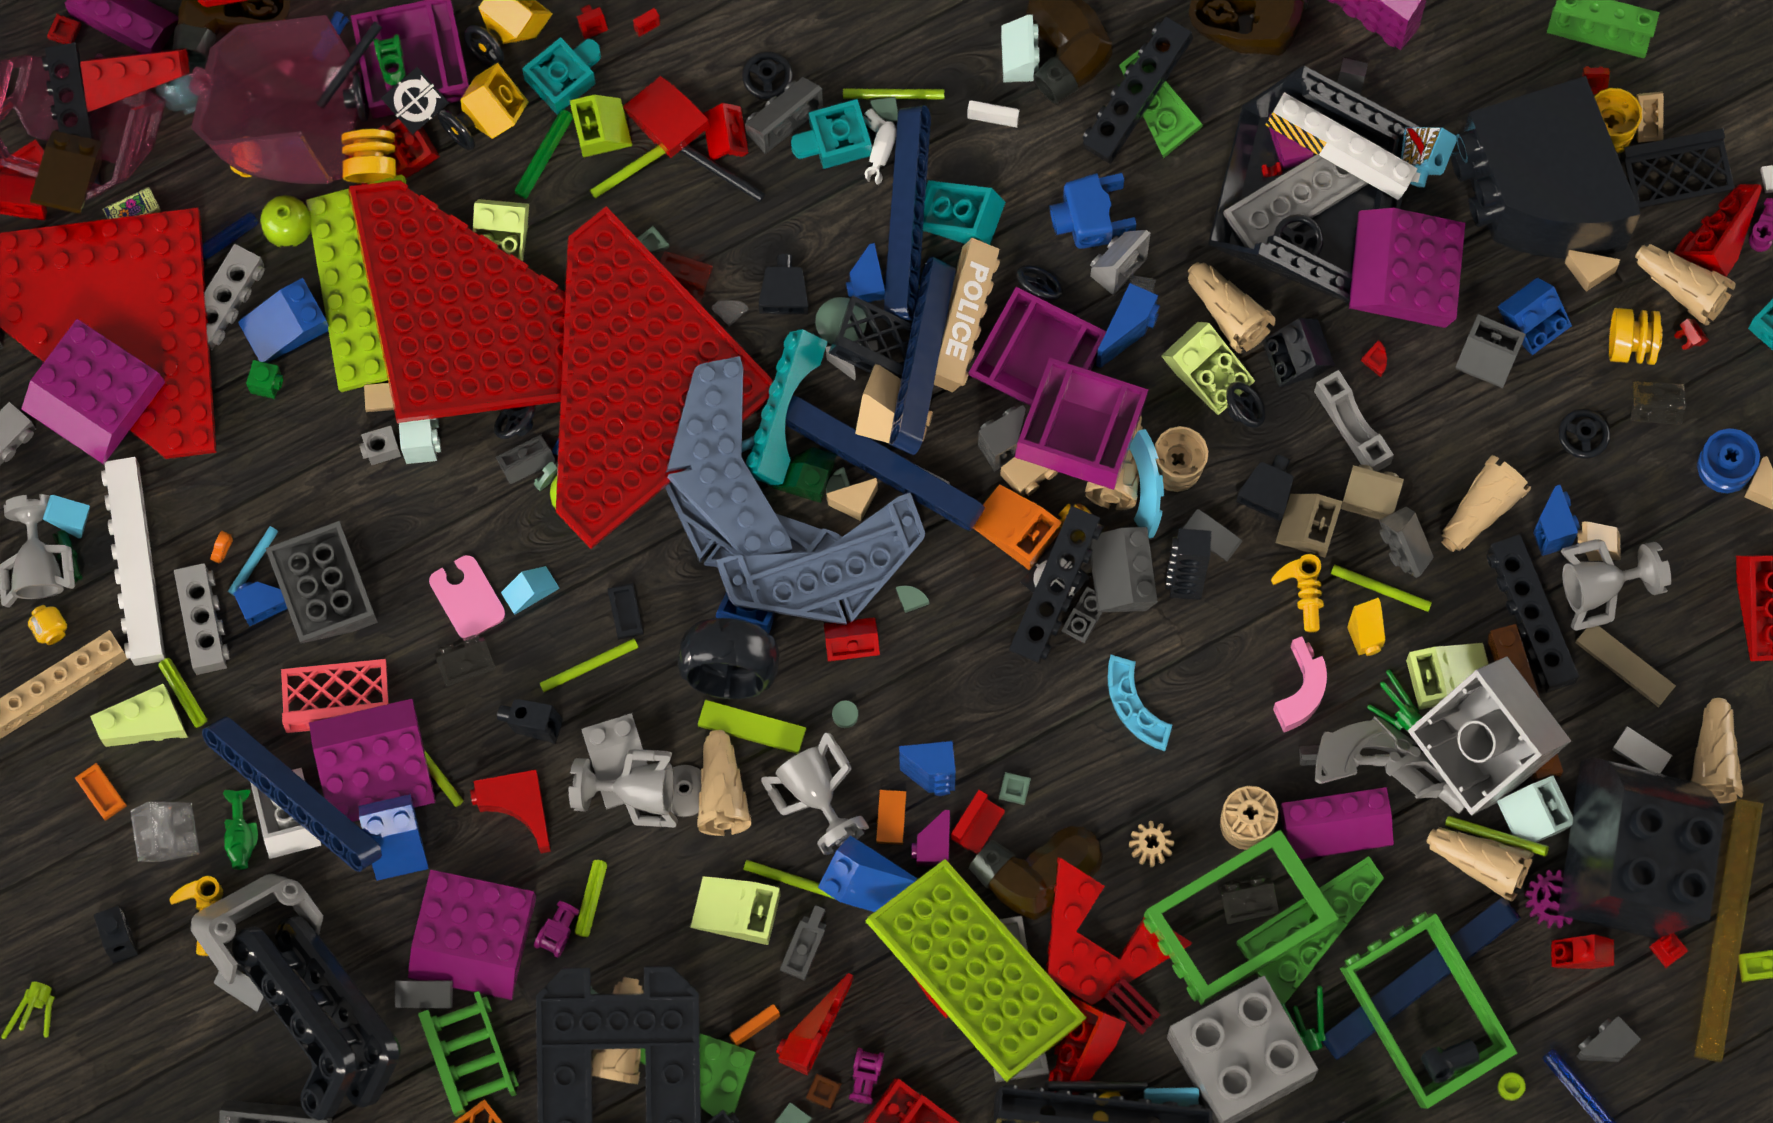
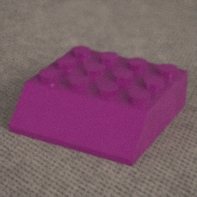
M424 0L351 15L357 45L374 21L379 23L383 28L375 39L393 38L395 34H399L406 76L418 67L448 103L461 101L469 87L451 0ZM373 40L360 58V64L372 118L375 119L394 115L381 99L394 86L388 85L383 79ZM391 68L388 72L394 73L398 68Z
M1327 0L1338 4L1349 17H1356L1363 22L1367 30L1378 33L1389 46H1396L1400 50L1419 29L1426 0Z
M1397 208L1359 211L1349 308L1446 328L1457 318L1465 223Z
M1016 287L968 375L1031 406L1049 358L1091 371L1097 361L1098 348L1106 331Z
M76 319L30 380L22 410L104 465L164 385L165 381L157 371Z
M1049 358L1018 439L1015 458L1114 490L1137 429L1148 389Z
M413 699L309 722L312 746L324 798L352 822L360 820V805L411 794L414 807L436 802Z
M430 870L411 946L408 978L418 981H453V988L470 992L479 991L480 994L512 1000L536 902L534 891Z

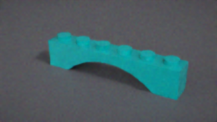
M803 329L789 332L785 338V348L776 366L777 373L774 382L769 388L770 395L761 413L762 420L759 429L754 435L752 452L746 460V466L754 479L769 486L783 484L790 463L785 438V419L789 402L801 380L812 370L820 366L828 342Z

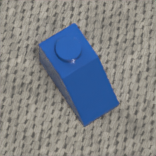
M875 243L868 245L850 271V282H846L849 297L855 296L866 302L885 299V288Z
M260 582L242 584L237 588L238 591L233 592L249 627L288 609L281 589Z

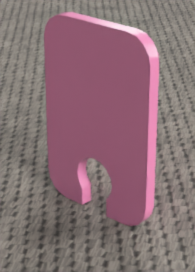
M463 556L454 561L457 568L464 573V579L460 584H450L447 581V575L443 567L431 574L429 583L458 635L463 639L469 640L501 623L505 618V611L477 561L471 556Z

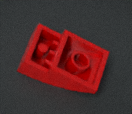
M662 76L623 106V110L670 158L709 128V120Z
M399 119L389 126L383 125L378 128V130L394 133L395 141L391 144L395 146V152L384 156L395 159L396 176L402 174L406 179L440 157L423 126L413 135ZM345 155L347 159L354 157V156Z
M894 1079L863 1123L959 1122L925 1096L918 1094L900 1079Z

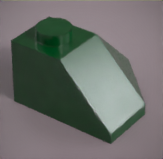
M812 447L791 457L783 484L772 485V488L821 503L837 454Z

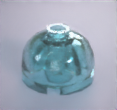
M203 70L177 78L170 82V84L165 83L155 88L159 99L167 109L174 112L183 111L185 115L198 111L197 105L205 101L208 95V84Z

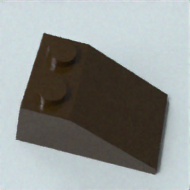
M53 130L44 150L30 203L81 214L102 165L103 141Z

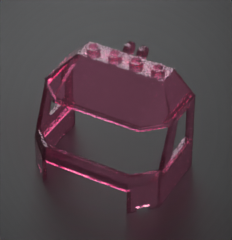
M98 53L95 59L104 58L105 56H103V54ZM24 54L0 60V122L14 107L28 135L48 141L52 131L59 128L57 120H53L50 105H54L53 95L49 96L46 81L50 80L49 71L44 70L42 57ZM20 67L15 90L4 101L12 69ZM61 68L57 73V77L65 78L68 76L69 68ZM147 90L90 112L94 140L103 141L102 159L116 165L112 180L104 185L93 183L90 192L87 193L86 200L97 197L127 181L150 151L154 149L166 100ZM65 93L62 96V102H70L74 97V93ZM68 118L66 121V126H75L78 122V118ZM0 138V166L37 177L40 165L10 155Z

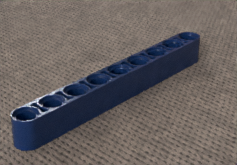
M925 105L901 108L898 112L884 310L905 321L913 320L919 292L931 124L930 111Z
M934 257L928 259L922 272L889 438L890 445L912 455L918 452L924 437L956 272L954 266Z
M792 395L785 419L787 427L837 454V456L901 493H911L913 500L965 530L971 531L985 510V507L980 502L872 439L855 434L856 430L801 398Z
M223 717L203 729V739L213 751L353 870L360 872L381 859V848L373 838L232 719Z
M1502 897L1450 938L1463 961L1466 962L1513 926L1521 916L1507 899ZM1436 948L1373 996L1371 1000L1386 1024L1451 974V971ZM1360 1006L1325 1034L1326 1040L1322 1041V1043L1334 1058L1339 1060L1376 1032L1362 1006Z

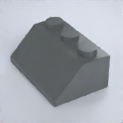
M804 77L797 82L792 81L789 83L784 93L779 97H772L766 103L763 110L759 113L754 112L747 118L745 123L746 134L767 154L809 120V112L823 108L822 88Z
M1147 527L1119 528L1101 533L1098 540L1093 539L1090 545V549L1093 550L1090 558L1098 612L1147 611L1156 604L1157 594Z

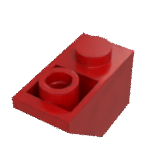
M1593 934L1551 941L1552 967L1596 969L1614 966V939Z

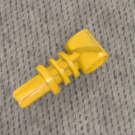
M1313 554L1303 555L1300 559L1286 564L1271 579L1273 585L1289 578L1297 579L1298 588L1302 590L1298 592V597L1302 598V600L1297 602V607L1303 610L1304 630L1307 632H1316L1320 629L1319 609L1324 606L1323 600L1318 598L1322 595V592L1318 590L1321 587V582L1317 581L1321 570V561ZM1310 564L1315 568V572L1306 573L1302 570V566Z
M204 876L197 881L184 885L169 899L173 905L194 898L196 899V909L201 911L221 900L223 889L214 877ZM214 885L216 887L212 895H203V890L206 886ZM197 940L196 953L208 956Z

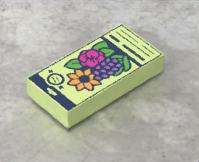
M149 187L103 208L108 219L152 214L161 211Z

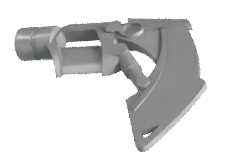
M1374 716L1370 721L1358 722L1333 733L1325 732L1323 734L1316 761L1315 781L1322 784L1355 775L1357 773L1356 767L1359 765L1385 766L1386 773L1389 776L1395 777L1416 795L1415 798L1439 797L1458 814L1465 809L1464 805L1425 753H1421L1420 749L1415 747L1417 743L1381 717ZM1362 749H1378L1390 754L1362 756L1360 752ZM1416 768H1424L1441 783L1434 784ZM1322 769L1326 776H1322Z

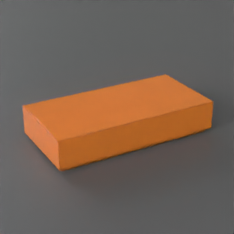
M97 763L75 777L105 821L127 806Z
M880 790L876 843L903 845L906 791Z
M769 1006L730 1033V1038L734 1045L739 1046L778 1019L780 1013L776 1006Z

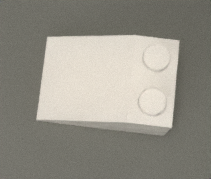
M302 768L292 770L305 781ZM251 783L269 859L321 846L320 841Z

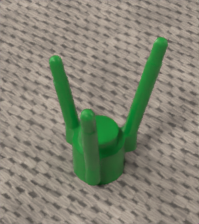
M1388 669L1386 671L1387 675L1406 703L1404 705L1385 682L1380 683L1381 687L1400 708L1395 714L1398 719H1394L1372 705H1368L1367 708L1393 724L1399 731L1404 728L1408 732L1422 716L1392 671Z
M1318 986L1317 1033L1315 1028L1306 1030L1298 1007L1293 1006L1295 1018L1300 1029L1299 1032L1285 1004L1281 1003L1308 1052L1323 1048L1321 1041L1326 1040L1324 1033L1322 986Z

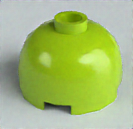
M283 195L275 197L262 210L260 222L263 234L269 242L277 247L297 246L304 242L311 233L310 211L301 200L294 196Z

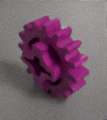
M1547 870L1545 878L1538 874L1536 876L1537 883L1531 881L1528 885L1533 891H1526L1525 897L1531 899L1526 902L1525 907L1533 908L1529 916L1537 915L1539 917L1537 924L1539 925L1543 921H1547V928H1551L1553 923H1556L1558 928H1562L1563 921L1570 925L1573 919L1558 915L1562 887L1552 884L1558 883L1563 885L1561 870H1558L1555 876H1552L1551 871ZM1539 889L1543 896L1540 903L1537 902V892ZM1551 896H1552V897L1558 896V897H1559V901H1558V902L1553 901V902L1551 903V902L1549 901V898H1550ZM1545 912L1555 913L1557 916L1549 915Z

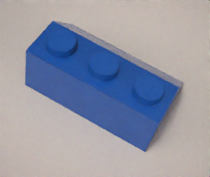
M952 741L899 746L900 771L928 793H934L936 796L948 795L950 791H955L956 772Z

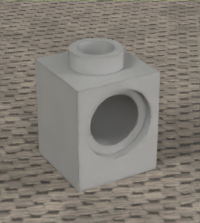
M391 425L361 434L364 442L359 444L363 459L369 458L371 466L401 457ZM377 442L385 443L384 448L381 450L372 449L373 445Z

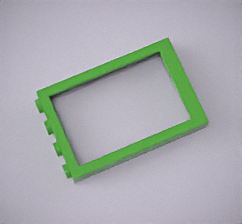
M1279 830L1148 908L1144 914L1145 919L1143 922L1147 930L1151 934L1155 933L1159 939L1158 946L1165 956H1170L1174 963L1172 967L1176 975L1180 979L1184 978L1188 984L1187 991L1194 1001L1198 1000L1202 1006L1333 927L1339 918L1282 831ZM1272 848L1318 919L1207 985L1162 913Z
M1423 912L1412 919L1413 924L1404 928L1402 925L1389 933L1391 937L1384 942L1379 939L1368 945L1369 951L1361 956L1359 953H1356L1345 959L1346 965L1341 967L1340 970L1419 1106L1428 1109L1514 1056L1517 1052L1437 914L1427 915L1426 912ZM1426 929L1493 1045L1478 1053L1480 1056L1479 1062L1455 1071L1453 1076L1445 1082H1431L1422 1088L1355 972Z

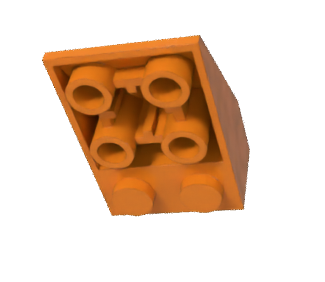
M999 484L983 504L985 510L973 529L1030 570L1058 536L1062 522L1041 506Z

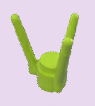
M31 982L30 988L26 989L24 998L3 1032L2 1039L7 1038L26 1004L28 1006L19 1030H24L33 1007L43 1008L45 1004L43 1035L45 1038L49 1036L51 1009L55 998L50 995L51 987L39 982Z

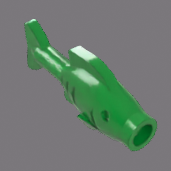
M224 790L223 792L224 797L232 804L233 820H225L224 848L232 862V869L235 870L248 868V861L258 840L257 824L255 822L247 824L243 819V803L249 797L250 790Z

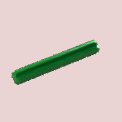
M563 109L560 110L515 188L517 196L523 199L529 196L573 119L570 112Z

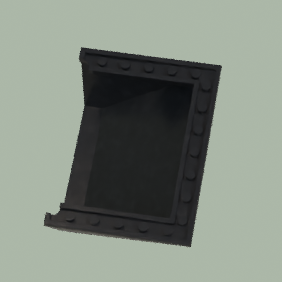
M1302 66L1242 105L1208 245L1233 257L1349 303L1358 212L1361 210L1384 208L1400 209L1403 195L1397 200L1371 184H1367L1313 217L1312 219L1319 225L1323 234V247L1318 257L1311 254L1316 244L1315 236L1306 241L1303 249L1285 241V235L1281 238L1275 235L1269 236L1266 244L1260 242L1255 244L1254 249L1246 248L1223 215L1224 210L1295 168L1283 169L1281 175L1266 178L1263 177L1261 168L1262 165L1266 164L1267 167H1272L1276 165V162H1279L1272 136L1266 123L1284 92L1400 159L1405 128L1419 127L1314 70ZM1303 223L1293 229V231L1304 233L1311 228ZM1294 237L1295 243L1300 244V239L1298 237Z

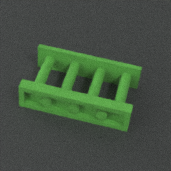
M1557 0L1551 14L1547 33L1645 59L1649 41L1654 36L1660 12L1614 0Z
M479 991L474 992L477 1003L443 1016H431L429 1010L418 1013L455 1117L466 1113L464 1106L468 1105L469 1101L507 1087L511 1096H515L517 1094L514 1087L519 1086L514 1071L508 1072L487 1014L492 1012L487 996L482 998ZM481 1013L486 1028L448 1042L445 1040L440 1042L437 1032L442 1030L441 1027ZM490 1038L494 1053L457 1067L454 1065L449 1066L446 1056H449L450 1052ZM499 1062L503 1078L465 1092L463 1090L458 1091L455 1081H458L459 1077Z

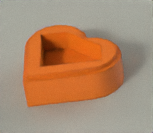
M224 531L220 532L215 541L210 560L221 563L224 560L233 542L231 534Z

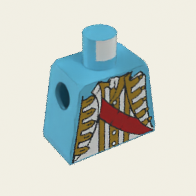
M1405 128L1401 159L1418 168L1410 184L1417 187H1425L1428 175H1441L1444 173L1457 141L1454 134L1444 128Z

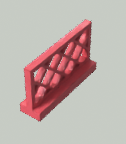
M386 659L281 669L282 723L286 733L310 731L309 722L389 704ZM371 668H381V675L374 682L365 676ZM351 670L356 676L347 685L338 677L344 671ZM326 673L331 678L322 687L313 681L318 674ZM300 676L304 681L295 690L288 685V677ZM360 679H363L370 685L362 695L353 689ZM336 681L344 689L336 697H333L326 690ZM308 684L318 690L310 700L300 694ZM376 689L382 694L383 702L371 703L366 698ZM348 692L358 698L353 705L345 706L340 702ZM322 694L332 701L326 708H318L314 705ZM296 697L305 703L300 710L289 711V704Z

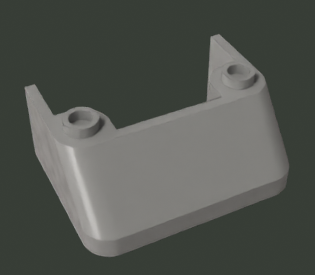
M267 874L193 916L191 932L229 985L234 983L238 964L224 944L234 938L236 932L235 924L279 900L284 905L292 906L297 914L306 919L319 935L323 915L299 882L277 874Z

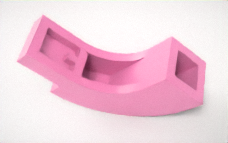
M1302 636L1292 640L1291 649L1302 671L1303 685L1296 694L1276 702L1273 708L1283 732L1302 725L1315 713L1326 688L1327 671L1323 656L1312 659L1314 657L1313 649L1309 642L1305 643Z

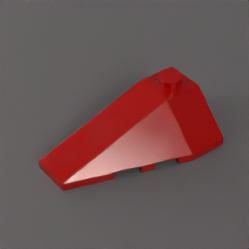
M1072 997L1071 1001L1086 1019L1062 1038L1060 1045H1056L1054 1054L1058 1055L1055 1069L1050 1072L1049 1081H1089L1116 1047L1126 1022ZM1072 1092L1073 1095H1078L1080 1093Z

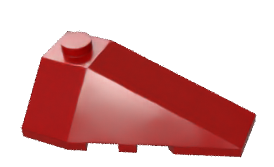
M1739 184L1718 204L1720 209L1711 217H1704L1701 220L1703 225L1695 233L1690 231L1682 239L1674 254L1690 263L1692 262L1711 272L1715 271L1727 277L1739 258L1762 190L1761 185Z
M1773 555L1736 556L1737 587L1750 661L1773 660Z
M848 973L789 1034L787 1040H781L776 1051L779 1054V1063L807 1076L809 1075L853 983L854 978L852 974Z

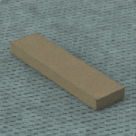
M1600 626L1586 628L1575 642L1657 707H1660L1676 687V685Z

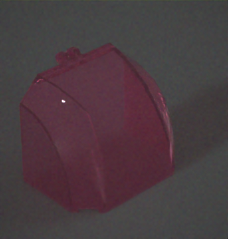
M327 15L238 25L210 48L205 70L200 67L193 69V80L190 81L189 89L199 97L191 129L223 161L236 170L259 179L285 183L325 184L343 179L342 161L348 159L349 155L342 153V147L345 144L342 143L341 135L354 131L358 116L357 108H345L343 89L353 88L352 72L357 71L355 65L324 109L316 104L350 56L349 51Z

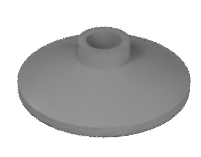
M690 765L676 766L673 768L674 793L671 812L680 817L696 815L699 813L701 770ZM681 785L689 786V790L686 793L680 792L679 788Z

